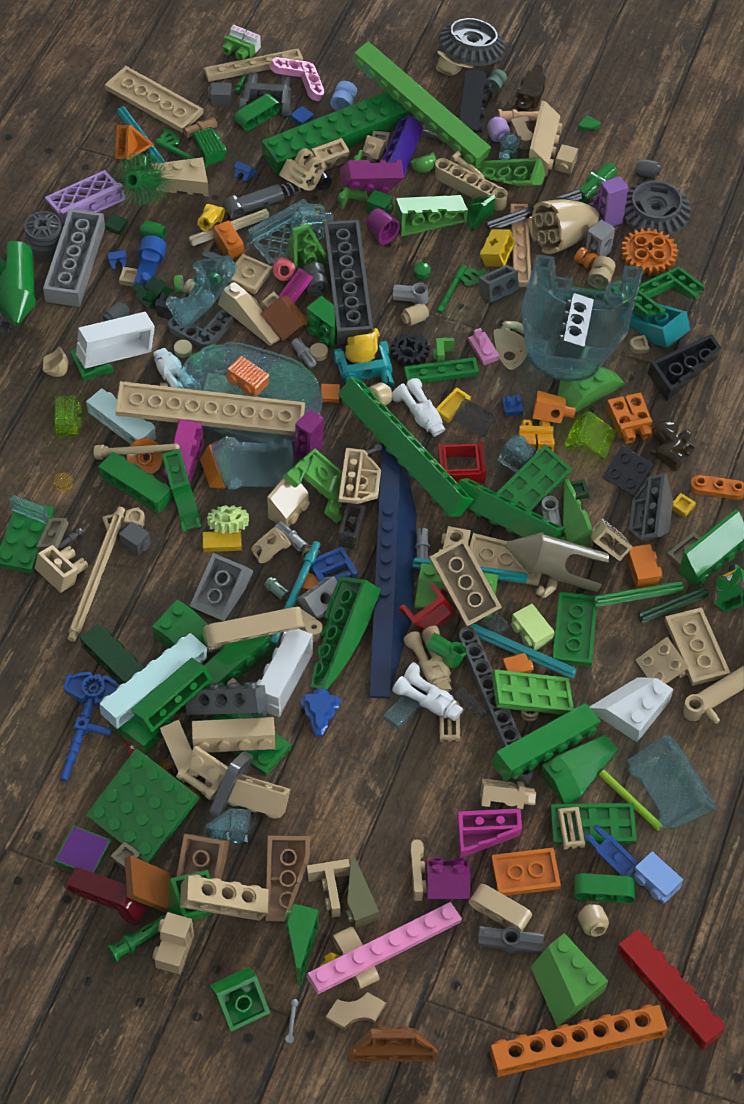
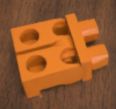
M641 392L627 395L625 399L624 397H618L607 401L606 413L611 417L619 439L623 438L625 443L629 444L635 441V435L640 434L643 440L651 438L652 419Z

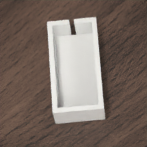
M142 312L78 328L77 340L79 342H77L76 355L84 368H89L149 353L152 349L155 326L147 313Z
M300 629L283 633L280 647H276L273 652V660L270 664L266 665L262 680L259 679L257 681V685H265L267 709L264 712L277 717L281 716L313 655V634Z

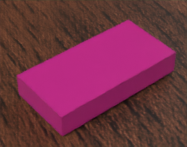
M299 268L279 297L288 295L295 303L313 277Z

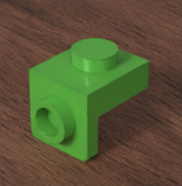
M436 338V348L433 349V359H436V362H443L445 360V352L454 351V338Z

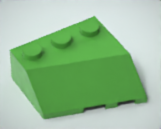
M565 933L551 943L530 967L540 992H542L545 998L547 1008L552 1014L556 1028L565 1024L606 990L608 980Z

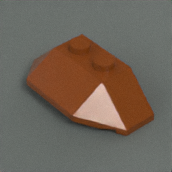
M377 1026L375 1029H370L349 1049V1062H437L438 1050L415 1028L408 1026H399L397 1029Z

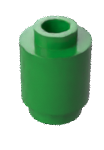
M145 220L140 225L139 233H141L142 237L153 235L164 240L166 226H163L161 223Z

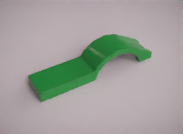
M177 449L162 454L171 490L178 508L183 533H187V530L196 527L201 529L199 512L181 450Z

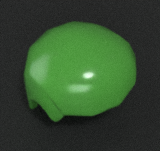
M434 152L411 160L413 170L418 173L431 171L435 167L436 162Z

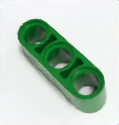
M267 93L238 110L234 115V121L245 131H249L276 115L281 110L282 105L271 94Z
M577 874L574 876V898L581 901L632 903L635 901V879L629 876Z

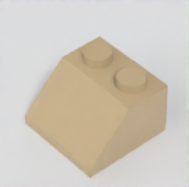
M282 479L267 497L268 519L275 523L282 521L288 527L297 521L299 514L305 511L310 503L308 491L301 483L298 487L294 488L285 479Z

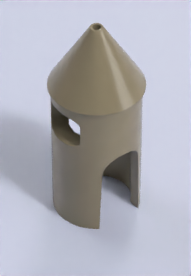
M543 532L506 543V548L529 574L543 573L553 580L593 592H598L602 585L570 574L566 570L565 563L572 554L601 562H609L608 553L551 537Z

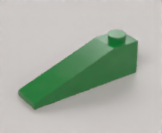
M603 735L542 765L540 777L562 804H570L585 793L587 787L596 779V776L608 764L618 749L606 735Z

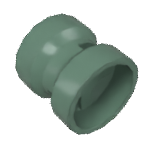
M500 69L492 72L491 77L488 78V90L493 93L499 92L502 85L507 81L505 72Z

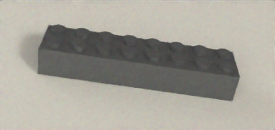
M359 220L324 222V239L332 304L335 310L337 345L348 344V337L368 334L373 329Z

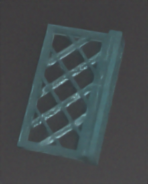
M305 199L248 229V242L256 246L271 266L277 259L287 257V249H283L282 246L283 243H289V239L284 238L285 232L291 233L292 229L286 228V225L289 223L297 224V227L301 224L303 225L304 221L300 220L301 216L307 214L310 217V222L305 221L310 226H315L319 230L321 226V232L315 234L317 239L324 237V226L321 225L316 216L314 218V216L310 215L312 212L306 207L308 202ZM281 231L283 236L282 238L272 236V233ZM258 240H269L268 246L260 244ZM271 240L281 242L280 248L270 246ZM269 251L279 252V256L272 259L268 253Z

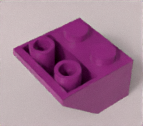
M439 857L426 860L428 899H470V869L468 860L460 857L452 858V860H443V858Z

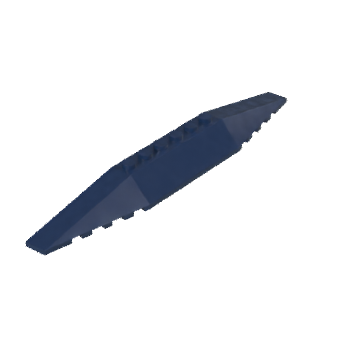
M383 443L375 586L380 588L381 591L374 607L370 698H390L405 642L403 639L408 633L411 621L408 615L404 616L398 609L400 606L405 605L413 613L415 569L413 568V560L415 558L417 514L408 470L397 463V458L386 451V446Z

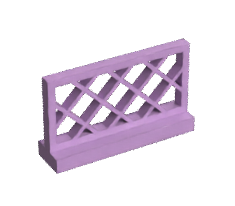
M104 170L46 196L45 200L58 214L64 225L69 209L97 213L124 199L126 200V198L124 197L125 194L120 195L124 191L120 190L122 188L120 186L121 183H117ZM103 177L106 178L105 181H98L99 179H101V178H103ZM91 185L90 188H83V186ZM95 186H102V188L95 189ZM70 192H76L75 195L68 194ZM80 192H81V193H87L86 196H82V195H79V194H80ZM55 199H61L60 202L52 201ZM65 199L72 200L71 203L64 201Z

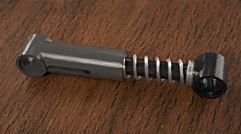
M324 170L315 187L318 190H325L332 184V179L326 170ZM289 182L286 185L282 184L281 187L279 184H275L241 197L230 196L224 201L223 205L230 218L235 220L243 217L245 213L282 201L285 195L290 196L291 193L301 192L303 188Z

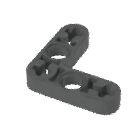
M221 309L204 329L180 317H173L168 321V329L171 334L189 341L192 345L202 350H209L234 322V317L224 309ZM213 327L220 328V330L217 332H214L211 329ZM188 331L195 332L193 336H189L186 333Z
M243 751L231 762L214 799L209 815L217 819L221 817L236 781L246 772L253 759L252 754Z

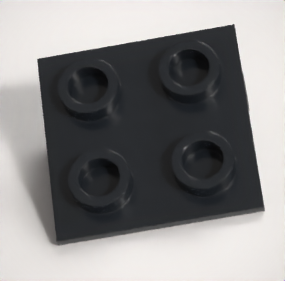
M621 446L602 477L634 496L645 477L650 476L651 468L654 464Z

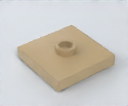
M242 254L224 279L225 282L230 284L235 282L244 290L256 294L272 273L273 267Z

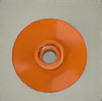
M142 438L133 442L130 447L159 444L152 439ZM163 452L127 454V461L133 465H138L146 473L154 474L163 463ZM145 454H149V460H145Z

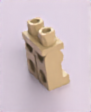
M482 779L480 792L481 806L490 807L491 801L503 802L508 806H516L519 809H523L524 804L535 805V789L525 787L523 782L517 781L516 785L508 781Z

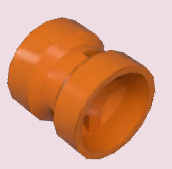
M581 247L574 257V262L584 265V268L587 270H591L594 259L598 255L590 253L585 247Z

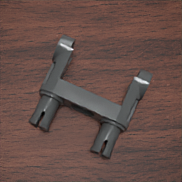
M252 72L249 73L247 83L244 85L243 96L240 98L239 110L250 104V99L257 100L266 93L263 91L267 90L271 92L270 94L276 100L282 101L283 116H290L291 77L286 75V80H284L285 75H282L280 77V85L257 83L258 75L256 73H253V78H251Z

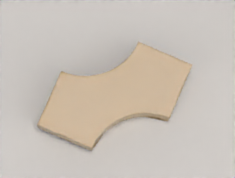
M368 992L362 998L352 1002L337 999L327 1014L326 1020L343 1030H346L350 1024L357 1021L375 1023L386 1006V1002Z

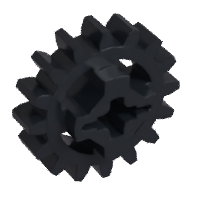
M407 332L406 336L401 333L400 338L395 337V342L391 343L392 359H397L398 365L404 363V367L407 364H410V366L414 364L420 365V361L425 363L426 358H429L430 345H428V340H423V335L418 337L416 332L413 335Z

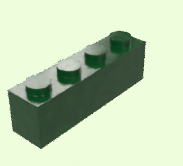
M99 624L80 637L82 648L119 685L125 684L135 673L141 672L146 668V666H141L138 663L137 658L132 653H128L125 650L124 645L119 640L116 641L112 637L111 632L107 628L103 629Z

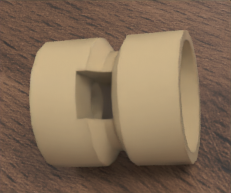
M598 256L594 259L587 279L590 286L595 289H606L609 287L616 267L615 262L611 258Z

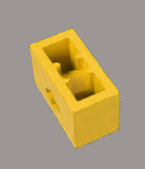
M491 230L480 252V257L485 267L505 266L516 243L511 230Z

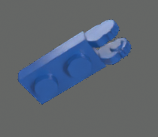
M596 824L593 827L595 832L605 840L599 845L589 834H586L584 838L596 848L595 851L621 876H630L639 863L611 835H608Z

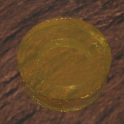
M67 472L58 473L54 477V485L59 491H67L73 486V478Z

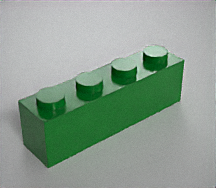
M112 452L98 466L102 479L157 514L172 500V490L167 483L160 482L154 475L144 472L138 465H133L122 455Z
M191 657L136 704L131 711L141 725L153 732L213 679L206 667Z

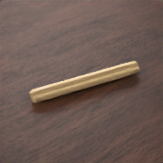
M262 209L230 222L234 229L238 230L268 219L269 212L267 209ZM214 227L190 236V244L195 246L214 239Z

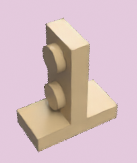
M349 859L307 865L308 882L322 880L323 891L328 893V898H325L327 911L331 910L332 918L340 917V903L335 878L350 875Z

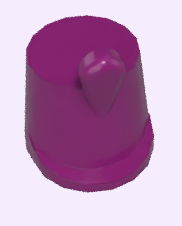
M375 209L366 220L367 228L375 234L377 241L382 245L390 243L398 234L400 228L399 221L383 209Z

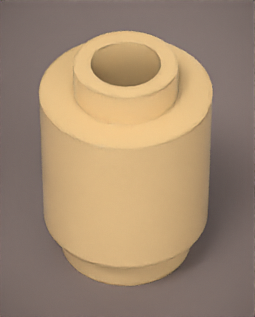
M416 304L403 310V314H401L402 321L408 326L425 321L429 317V311L425 304Z

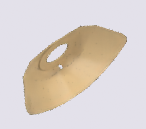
M495 329L494 339L499 359L508 369L513 370L524 361L528 352L527 342L521 335L513 331ZM506 352H513L515 358L513 360H506L504 354Z

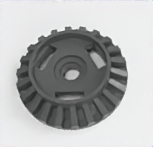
M473 18L459 19L453 22V24L446 25L441 30L438 40L441 50L448 57L460 63L474 66H484L499 61L505 50V42L502 36L498 35L495 28L487 22Z
M653 180L643 181L639 185H633L627 192V203L625 204L623 220L633 231L637 230L640 232L641 228L644 231H647L648 228L654 231L656 228L657 233L664 231V236L668 234L672 236L680 232L687 225L691 214L690 201L686 199L685 193H680L681 190L678 187L675 188L670 183ZM658 206L660 209L653 210L651 207Z

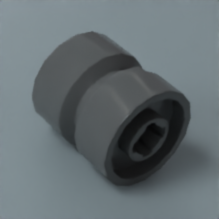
M314 262L306 265L303 270L313 277L306 287L307 292L312 296H321L328 292L330 285L323 264Z

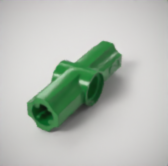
M606 163L596 173L591 172L588 175L585 183L579 188L583 194V198L579 199V202L587 203L597 193L596 191L601 182L612 179L617 175L618 170L613 163Z

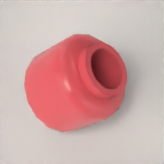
M281 257L274 262L273 273L278 280L288 281L295 275V265L289 258Z

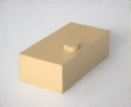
M465 538L428 557L465 627L502 608Z

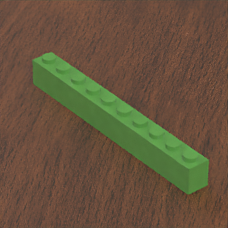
M369 41L354 53L353 63L357 68L365 72L381 89L387 91L394 100L402 104L404 109L410 111L418 121L425 124L442 142L447 143L455 153L459 151L468 164L477 167L489 156L491 146Z

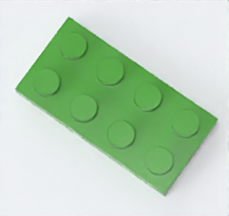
M495 669L492 673L497 708L562 715L574 710L569 678Z

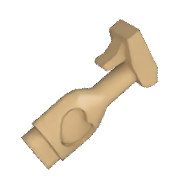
M459 151L451 156L450 161L485 179V176L477 168L461 158Z

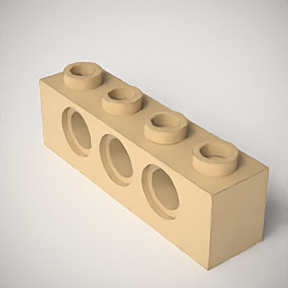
M188 875L181 883L180 907L260 921L268 914L269 889H263L258 885H241L240 882H224L218 878L206 879L201 878L200 875Z

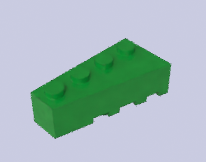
M267 635L228 643L204 665L213 679L205 687H209L210 684L221 683V686H227V682L232 678L238 680L273 654L276 647L270 637Z

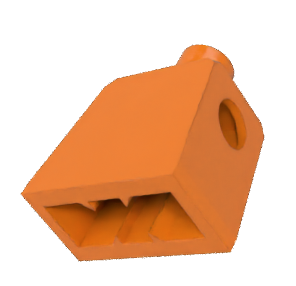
M537 391L532 419L562 423L563 417L574 418L576 408L566 406V399L563 397Z

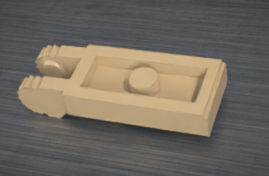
M417 839L412 841L410 851L413 898L415 901H422L423 893L427 891L426 880H422V874H425V862L421 861L423 859L424 846L423 842Z

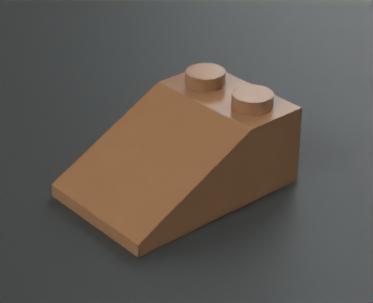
M184 834L176 877L208 870L211 878L221 879L230 841L194 834Z

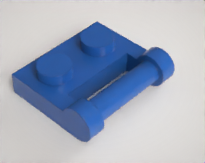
M343 546L318 556L314 565L310 568L319 582L324 579L325 575L344 567L347 568L346 571L334 576L337 582L340 576L348 578L358 576L357 570Z

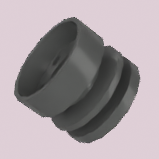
M36 212L30 215L24 223L27 245L31 247L35 257L43 259L52 258L62 233L60 219L52 212Z

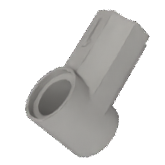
M416 283L413 286L394 285L393 300L411 301L415 305H426L428 303V287L424 283Z
M553 496L544 497L541 503L540 515L562 526L558 510V500Z

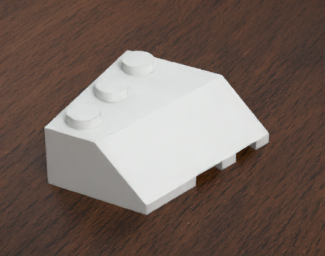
M637 677L591 705L590 708L596 716L638 742L670 702L673 688L657 678Z

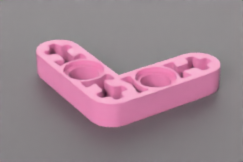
M278 57L272 60L270 69L273 72L301 77L308 96L315 101L321 100L325 92L313 64L306 61Z

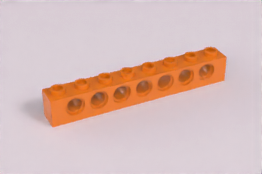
M648 1004L635 1011L627 1009L614 1016L606 1014L593 1021L585 1019L572 1026L564 1024L551 1031L543 1029L536 1032L535 1035L527 1036L523 1034L515 1037L514 1040H498L491 1045L490 1056L496 1076L501 1077L662 1038L666 1035L667 1026L660 1005L653 1006ZM642 1021L646 1026L640 1027L635 1022ZM615 1026H622L625 1031L619 1032L615 1029ZM594 1031H601L604 1036L597 1037ZM580 1036L583 1041L576 1042L572 1037ZM559 1041L562 1046L555 1047L551 1042ZM538 1046L541 1051L533 1052L530 1047ZM517 1051L520 1056L512 1057L509 1052Z

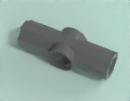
M480 926L478 946L498 948L507 953L522 951L542 954L544 934L522 932L514 927L499 929ZM511 937L515 939V942L510 943L506 940V938Z

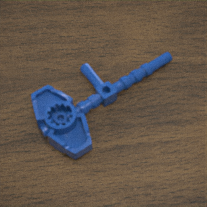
M91 672L67 675L63 690L67 695H70L74 700L84 705V709L80 717H77L74 726L76 733L72 738V744L65 759L66 762L60 777L61 781L68 782L73 764L76 761V755L79 752V746H81L83 741V734L87 735L88 731L107 736L112 734V728L91 724L89 721L94 705L100 708L102 699L107 695L110 696L120 686L106 675H92Z

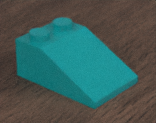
M661 304L658 305L666 310L665 315L659 314L644 317L631 312L624 317V321L641 335H645L653 344L666 348L690 331L686 311Z

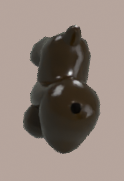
M659 421L653 429V435L662 444L656 449L650 450L649 453L656 455L660 460L666 462L671 469L677 471L682 465L680 460L683 457L678 452L690 456L695 449V445L687 443L692 433L688 430H683L677 435L678 425L676 422Z

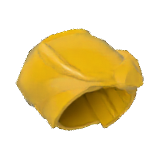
M374 328L368 334L348 337V345L345 346V357L351 363H366L375 358L378 350V336H380L378 329Z

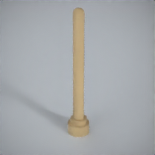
M178 444L108 448L105 445H95L94 457L96 460H104L112 452L117 455L170 452L179 449L180 446Z

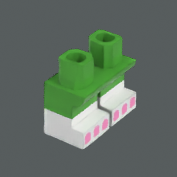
M233 25L230 29L231 33L228 37H224L225 43L222 50L223 54L230 55L232 52L235 53L238 60L252 58L261 48L260 35L248 30L246 32L245 29Z

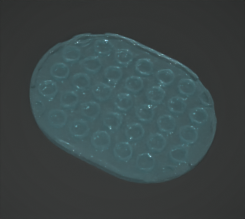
M236 342L209 345L202 348L195 355H191L182 366L178 376L177 388L252 396L246 395L236 384H230L226 378L227 368L240 356H243V358H246V360H249V362L269 374L268 386L256 397L305 402L304 414L309 409L314 413L321 414L323 396L319 382L313 373H310L302 363L291 357L255 346ZM202 426L212 432L257 445L276 446L295 441V436Z

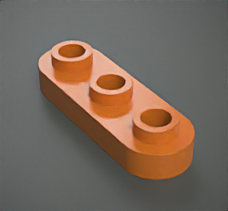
M703 475L694 476L691 480L690 489L695 494L733 500L744 498V482Z

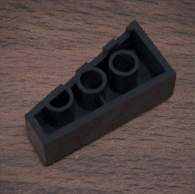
M466 70L459 120L478 135L479 132L482 133L483 122H480V120L484 118L485 108H482L483 103H486L487 93H485V89H488L489 79H486V72Z
M710 334L651 362L647 374L665 400L668 401L717 359L721 346L713 335Z

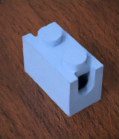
M654 852L645 857L635 867L636 872L633 873L635 881L640 886H644L649 890L655 900H660L663 904L681 888L683 879Z

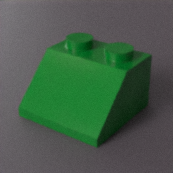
M250 967L210 985L215 1001L231 1032L270 1014L258 978Z

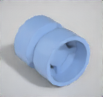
M349 81L339 82L330 101L331 107L338 111L351 106L357 94L356 86Z

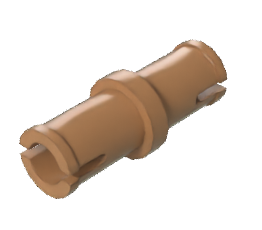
M214 117L202 122L197 121L194 125L183 128L184 136L189 138L194 136V132L210 127L217 128V121Z

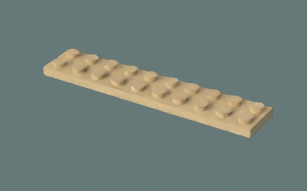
M120 381L115 416L179 423V420L183 419L202 423V426L295 436V424L304 415L305 402Z

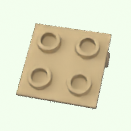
M668 637L635 659L647 678H657L665 684L677 676L680 678L684 677L686 669L689 668Z

